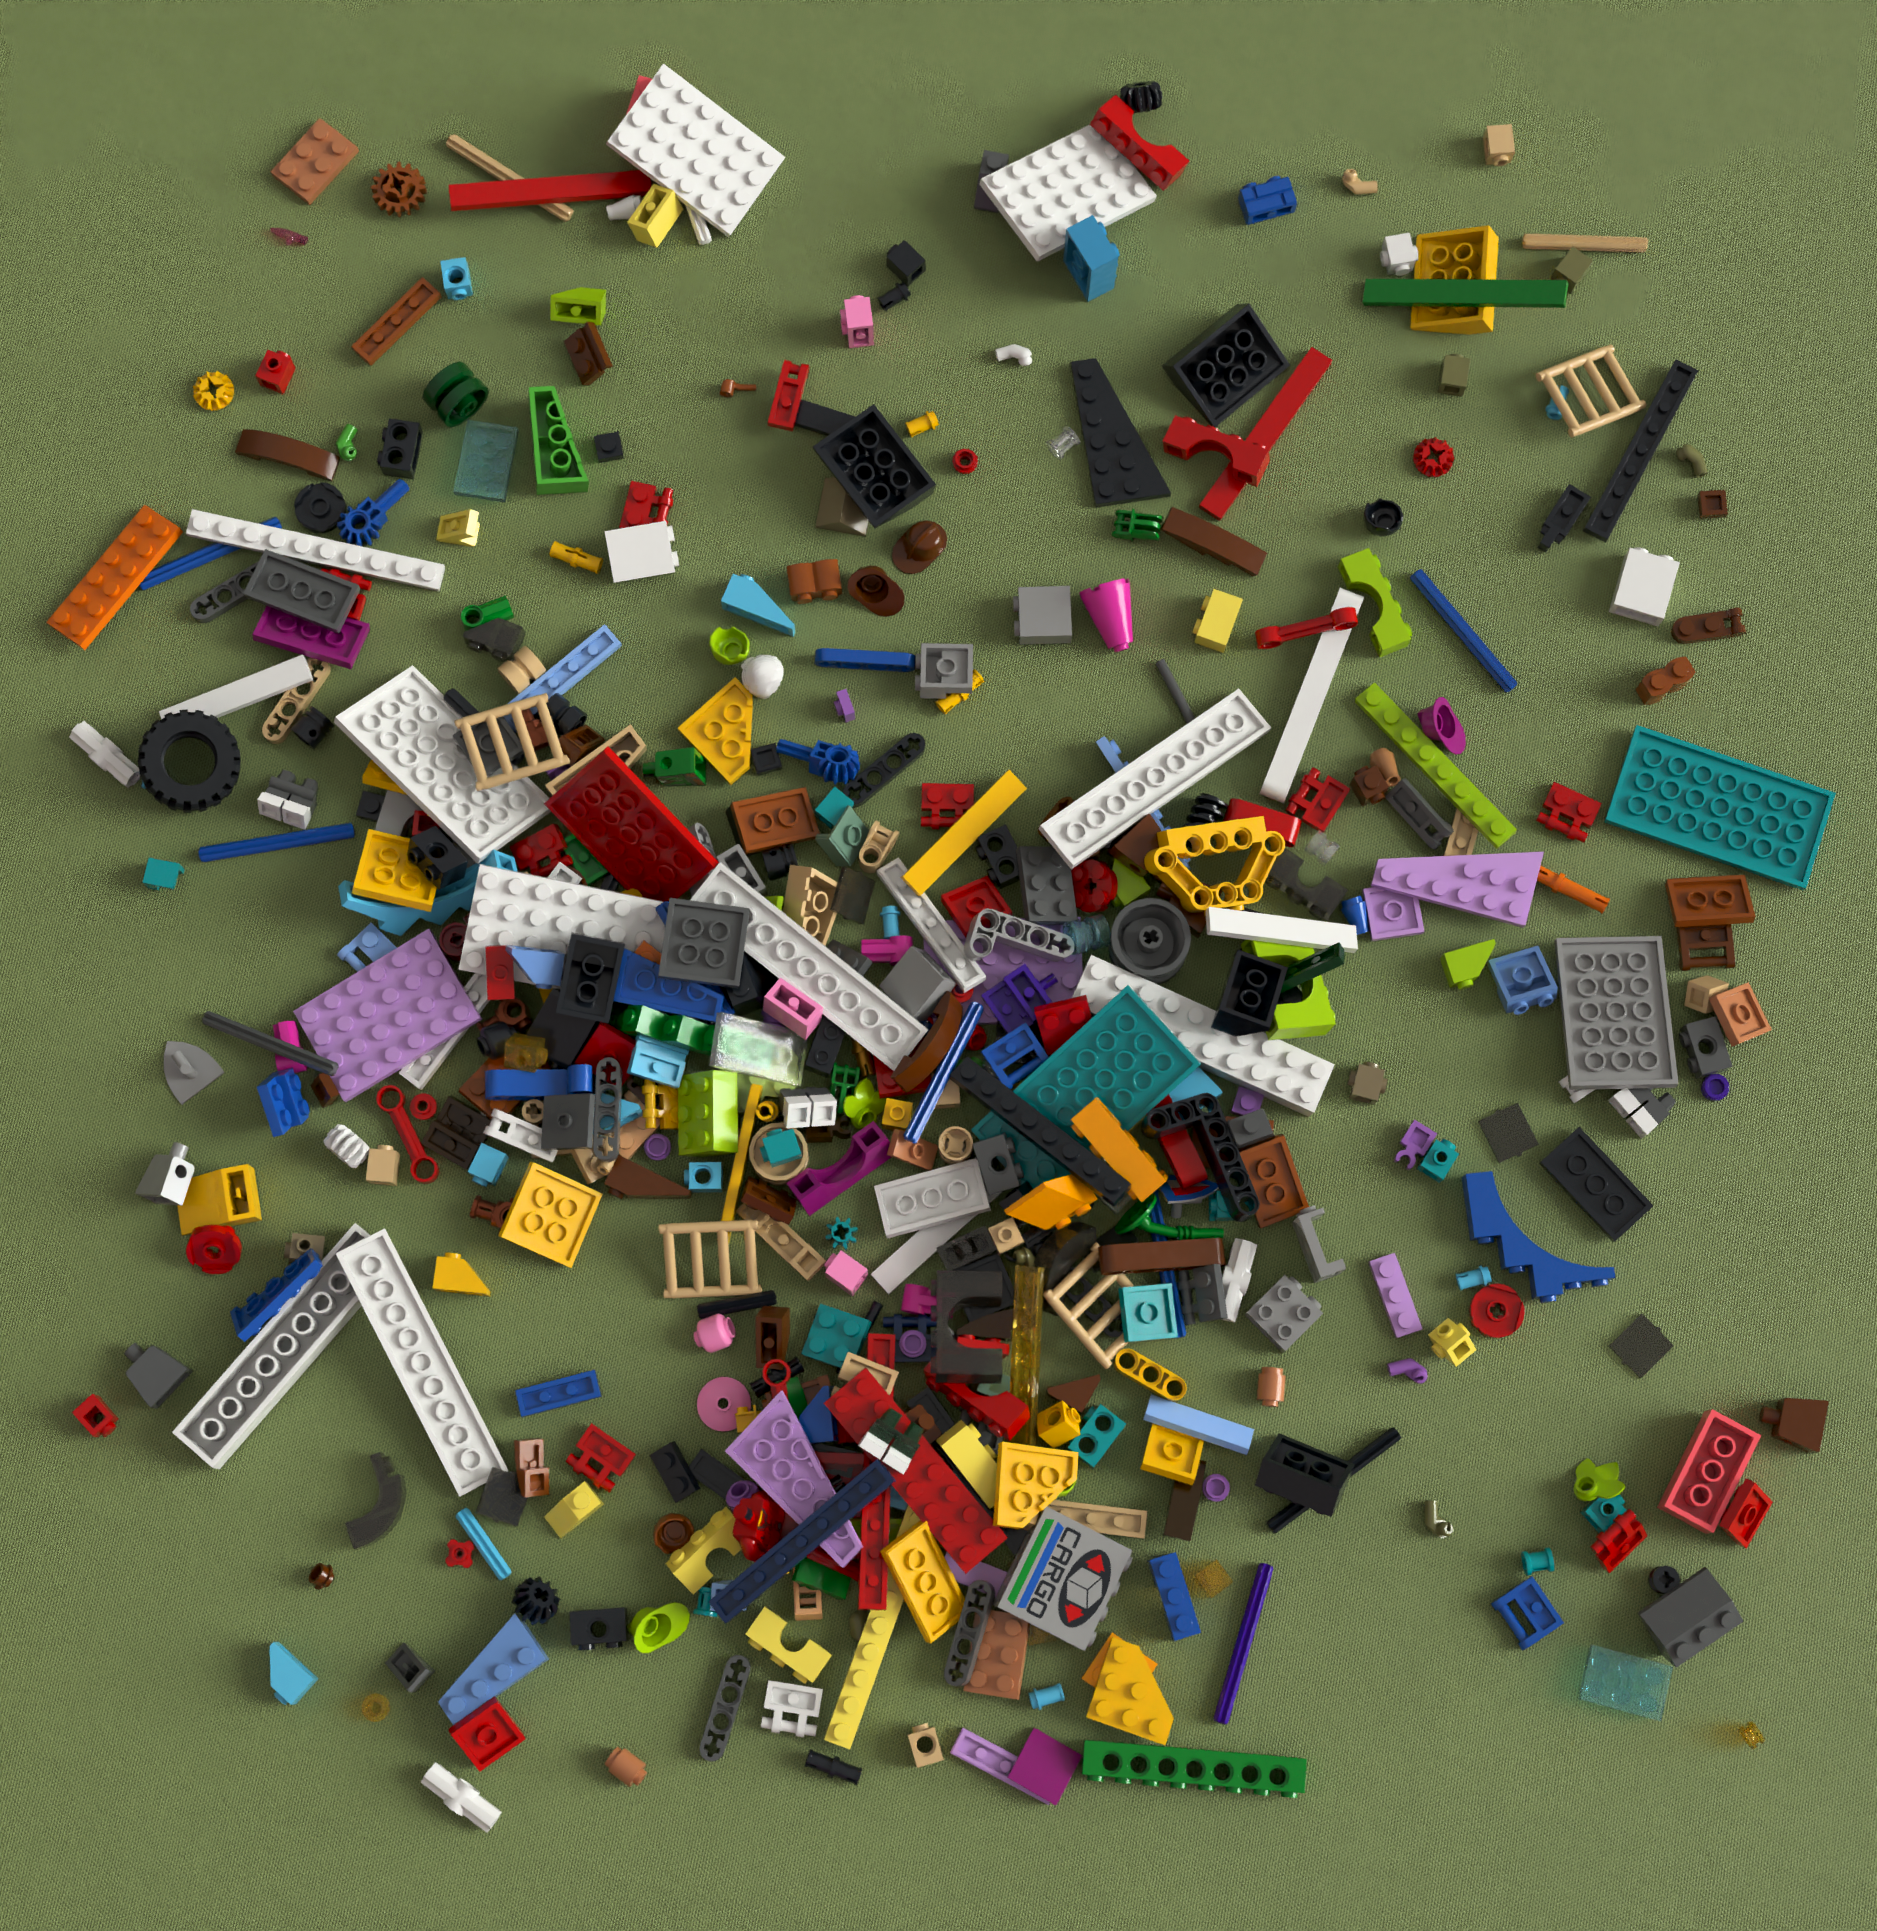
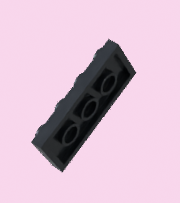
M1580 1127L1539 1163L1612 1242L1621 1237L1653 1207L1652 1203Z

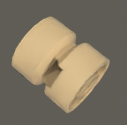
M525 645L514 654V661L507 660L497 668L503 679L517 694H520L530 685L529 679L537 680L547 671L535 654Z
M951 1126L942 1132L938 1141L941 1159L949 1165L970 1159L973 1152V1139L965 1128Z

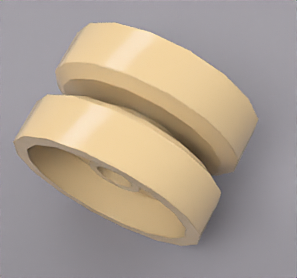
M771 1123L760 1128L752 1138L749 1147L750 1161L756 1174L761 1179L767 1181V1183L775 1186L787 1185V1182L807 1168L809 1162L807 1143L802 1133L796 1128H786L784 1123ZM776 1129H782V1132L793 1129L802 1158L773 1168L770 1161L764 1163L759 1147L764 1146L762 1139L767 1137L766 1133Z

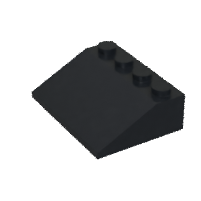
M1249 303L1236 304L1162 365L1175 387L1206 421L1214 427L1218 426L1290 366Z
M874 404L812 447L874 529L914 508L931 496L936 486L932 478Z

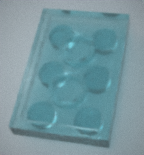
M473 420L467 421L453 490L455 495L505 502L519 434L518 427Z
M1590 1645L1578 1699L1661 1721L1673 1667Z

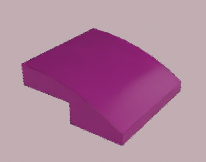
M1033 1728L1007 1778L1056 1806L1082 1755L1038 1729Z

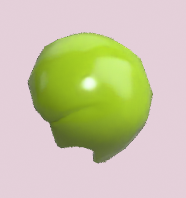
M734 626L729 629L718 627L710 635L709 646L715 660L724 665H734L741 663L747 658L750 650V641L744 632L736 629Z

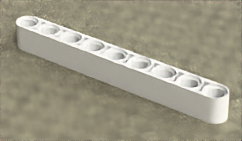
M1340 588L1331 612L1339 608L1354 607L1356 614H1358L1364 596ZM1352 628L1341 631L1329 630L1322 632L1259 793L1260 795L1284 803Z

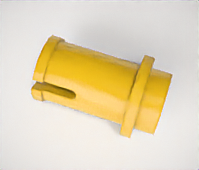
M925 411V415L905 422L910 437L913 438L931 428L935 430L939 422L934 411Z

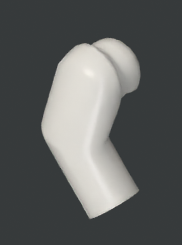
M1012 344L995 349L998 362L1014 357L1019 360L1018 362L1021 366H1027L1032 363L1030 356L1032 353L1028 348Z

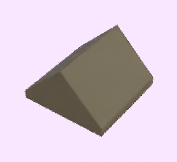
M835 477L825 478L815 527L866 537L869 523L867 518Z

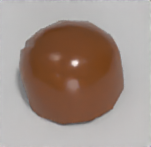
M669 1513L662 1516L654 1526L653 1539L655 1546L659 1547L665 1554H671L681 1549L690 1541L691 1536L694 1534V1526L686 1516L679 1513Z

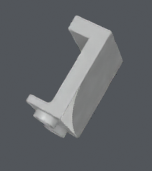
M1315 1206L1300 1210L1292 1225L1313 1281L1317 1283L1340 1275L1346 1269L1343 1258L1327 1264L1312 1221L1318 1220L1325 1211L1323 1208L1316 1210Z

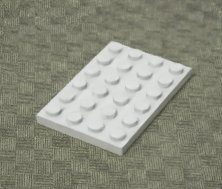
M665 64L660 67L606 143L607 146L657 184L674 190L678 200L728 238L785 159L777 150Z
M1090 125L981 178L979 183L1037 262L1065 247L1066 229L1093 215L1097 222H1102L1104 227L1153 203L1157 197L1132 162Z

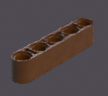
M1222 1238L1111 1244L1098 1247L1101 1275L1181 1271L1212 1264H1220L1221 1267L1226 1265Z

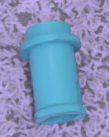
M1561 385L1560 392L1566 401L1569 389ZM1551 397L1545 411L1550 419L1559 420L1562 418V415Z
M897 906L882 907L880 917H883V939L900 935L898 916L901 915V912L898 911Z
M1480 1265L1478 1269L1455 1274L1460 1291L1481 1284L1487 1286V1283L1492 1282L1487 1266L1482 1267Z
M1060 1683L1040 1690L1033 1688V1692L1028 1693L1032 1709L1038 1708V1710H1042V1706L1065 1701Z

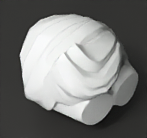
M758 655L746 659L741 665L743 669L742 683L752 695L761 699H767L780 686L784 668L776 656Z

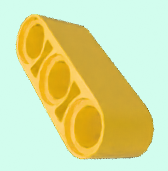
M1127 1348L1120 1350L1115 1356L1114 1367L1120 1374L1156 1395L1176 1402L1186 1394L1187 1385L1181 1377L1138 1352ZM1130 1355L1134 1360L1133 1367L1130 1369L1123 1368L1119 1363L1120 1356ZM1152 1368L1156 1371L1157 1380L1155 1382H1147L1143 1378V1371L1145 1369ZM1169 1382H1176L1180 1385L1181 1392L1178 1396H1171L1167 1392L1166 1387Z

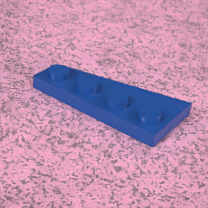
M624 948L613 1001L631 1005H643L655 1010L713 1022L720 1021L724 1001L723 995L699 983L659 978V964Z
M310 1248L285 1268L284 1276L281 1278L273 1277L266 1283V1288L261 1294L258 1295L254 1292L246 1298L248 1304L242 1309L236 1306L230 1311L236 1334L240 1339L246 1342L251 1336L258 1334L263 1324L270 1317L276 1316L288 1299L294 1298L309 1279H313L318 1275L323 1266L318 1253Z

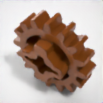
M397 162L394 168L390 163L387 164V171L380 168L379 173L381 176H374L373 180L376 185L371 186L374 194L372 195L375 203H378L379 209L381 211L386 209L389 216L395 211L398 217H401L404 211H406L408 216L411 215L410 209L412 208L418 211V202L424 203L425 198L423 194L427 193L424 177L420 176L419 170L416 168L412 171L411 164L409 163L403 168L400 162ZM396 184L401 188L402 195L397 191Z

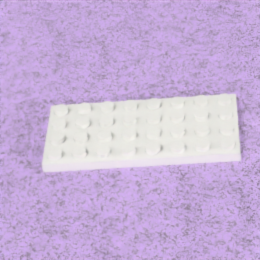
M411 666L337 715L334 723L479 864L487 858L493 849H500L549 814L551 811L544 805L549 797L528 777L477 791L475 787L477 778L473 766L452 736L461 730L457 729L454 721L461 719L462 716L444 700V695L414 666ZM511 763L513 770L518 769L517 766ZM498 769L487 777L502 774V769Z
M480 864L459 970L487 975L486 946L513 945L559 950L565 954L564 971L571 932L625 943L624 948L632 952L645 940L662 953L665 925L658 915L656 907L664 901ZM513 960L514 981L536 985V983H533L524 975ZM552 985V988H557L560 990L561 985Z

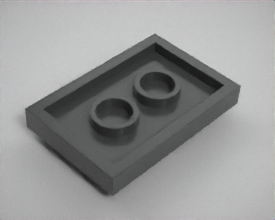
M1019 846L1016 849L1025 921L1037 925H1074L1077 923L1078 918L1070 867L1053 847Z

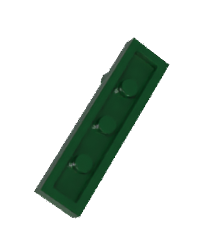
M1340 942L1286 966L1288 969L1280 993L1343 965L1344 948Z

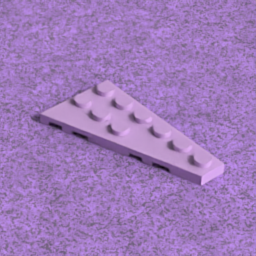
M1544 852L1378 859L1371 886L1524 928Z
M783 1390L773 1398L725 1450L799 1525L836 1494ZM850 1520L820 1545L842 1568L863 1548Z

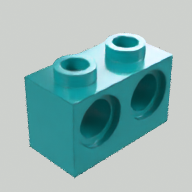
M1102 1404L1097 1409L1093 1406L1083 1417L1086 1424L1080 1430L1081 1435L1068 1441L1070 1445L1067 1450L1078 1452V1458L1092 1469L1126 1425L1124 1421ZM1106 1417L1110 1422V1428L1107 1431H1099L1095 1426L1096 1418ZM1083 1438L1090 1439L1094 1444L1093 1451L1083 1453L1079 1449V1441Z

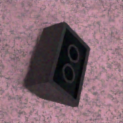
M1237 950L1230 965L1211 1028L1235 1037L1269 1031L1288 967Z
M1279 1433L1262 1460L1255 1486L1262 1488L1268 1493L1284 1497L1292 1503L1301 1504L1313 1509L1318 1514L1332 1517L1340 1503L1355 1464Z

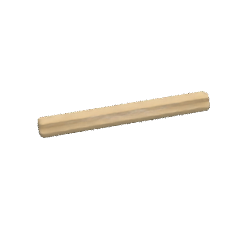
M1526 233L1522 238V246L1524 249L1570 250L1574 247L1582 251L1646 252L1648 240L1646 237Z

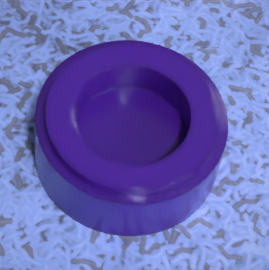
M1711 1074L1702 1081L1701 1092L1710 1101H1720L1727 1096L1729 1083L1724 1076Z

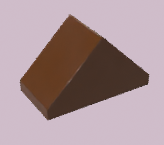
M1100 1375L1047 1388V1396L1058 1402L1063 1400L1070 1408H1075L1081 1415L1101 1380Z

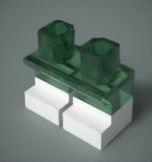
M889 1407L880 1419H875L858 1446L904 1475L910 1461L920 1447L918 1442L924 1429L911 1421L902 1434L895 1429L902 1415ZM894 1438L893 1442L891 1443V1445L889 1446L888 1450L886 1451V1448H887L888 1445L890 1444L891 1440Z

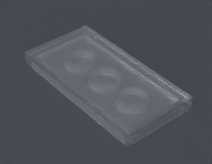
M719 1012L716 1015L709 1066L795 1087L801 1086L807 1039H803L790 1029Z

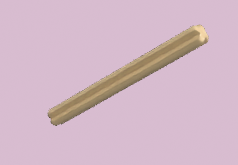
M453 134L448 137L446 141L448 148L498 180L524 179L459 136ZM564 203L539 204V206L564 222L569 221L574 212L573 209Z

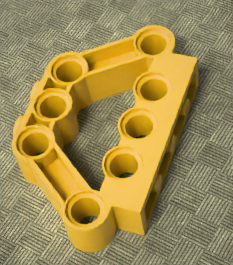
M1264 816L1186 826L1157 832L1159 848L1153 849L1146 854L1144 864L1149 873L1157 875L1180 899L1182 907L1188 912L1204 911L1206 916L1205 911L1208 907L1242 911L1245 910L1244 905L1255 903L1262 897V886L1276 857L1284 851L1285 841L1283 836L1276 831L1266 832ZM1235 833L1240 837L1239 845L1234 840ZM1211 837L1216 840V848H1213L1210 844ZM1187 840L1192 844L1191 852L1186 848ZM1266 840L1270 842V851H1268L1265 847ZM1250 846L1252 847L1234 884L1222 882L1210 887L1204 886L1177 858L1189 859L1201 853L1211 856L1225 850L1237 852ZM1159 855H1162L1165 860L1164 867L1158 862ZM1244 885L1249 890L1248 897H1246L1243 893ZM1220 889L1224 891V901L1219 898ZM1195 893H1198L1200 895V904H1197L1195 902Z

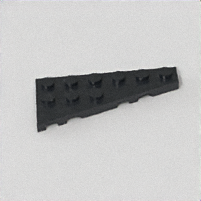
M1097 359L1072 361L1070 366L1095 508L1171 497L1168 486Z

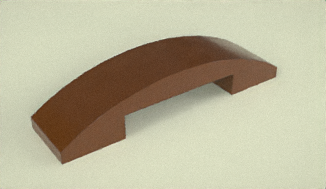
M243 429L235 453L259 461L262 458L306 471L308 475L328 481H333L340 461L339 456L308 443L274 433Z
M949 991L945 992L934 1009L933 1013L936 1015L937 1020L913 1057L904 1055L890 1076L904 1092H909L937 1067L956 1037L962 1019L963 1006Z

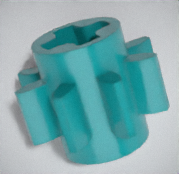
M836 1217V1224L834 1226L826 1225L831 1230V1234L825 1236L826 1240H834L833 1249H836L838 1245H843L844 1249L847 1250V1243L850 1241L853 1243L857 1242L852 1237V1233L857 1232L858 1228H850V1218L845 1222H840V1219ZM843 1227L844 1231H849V1233L845 1234L846 1239L841 1240L839 1236H834L838 1233V1228Z

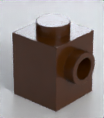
M1377 765L1371 768L1364 766L1354 773L1355 776L1350 783V787L1362 807L1369 803L1372 805L1377 804L1385 798L1389 786Z

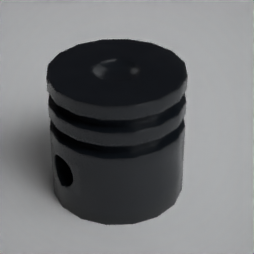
M310 706V711L304 713L306 716H301L290 730L314 750L326 737L325 733L330 732L329 728L333 729L335 726L320 711Z
M792 843L789 844V847L783 845L782 849L776 847L762 851L769 881L787 877L790 865L798 866Z

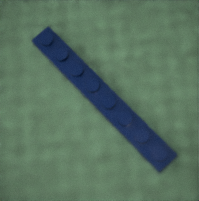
M876 1459L708 1601L725 1624L731 1621L896 1481L882 1462Z

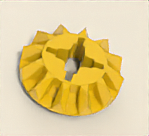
M206 371L205 375L197 378V382L193 386V396L196 402L206 410H220L226 407L234 396L232 381L227 375L219 371L211 373ZM210 383L218 388L215 394L216 398L210 392H206L210 390Z

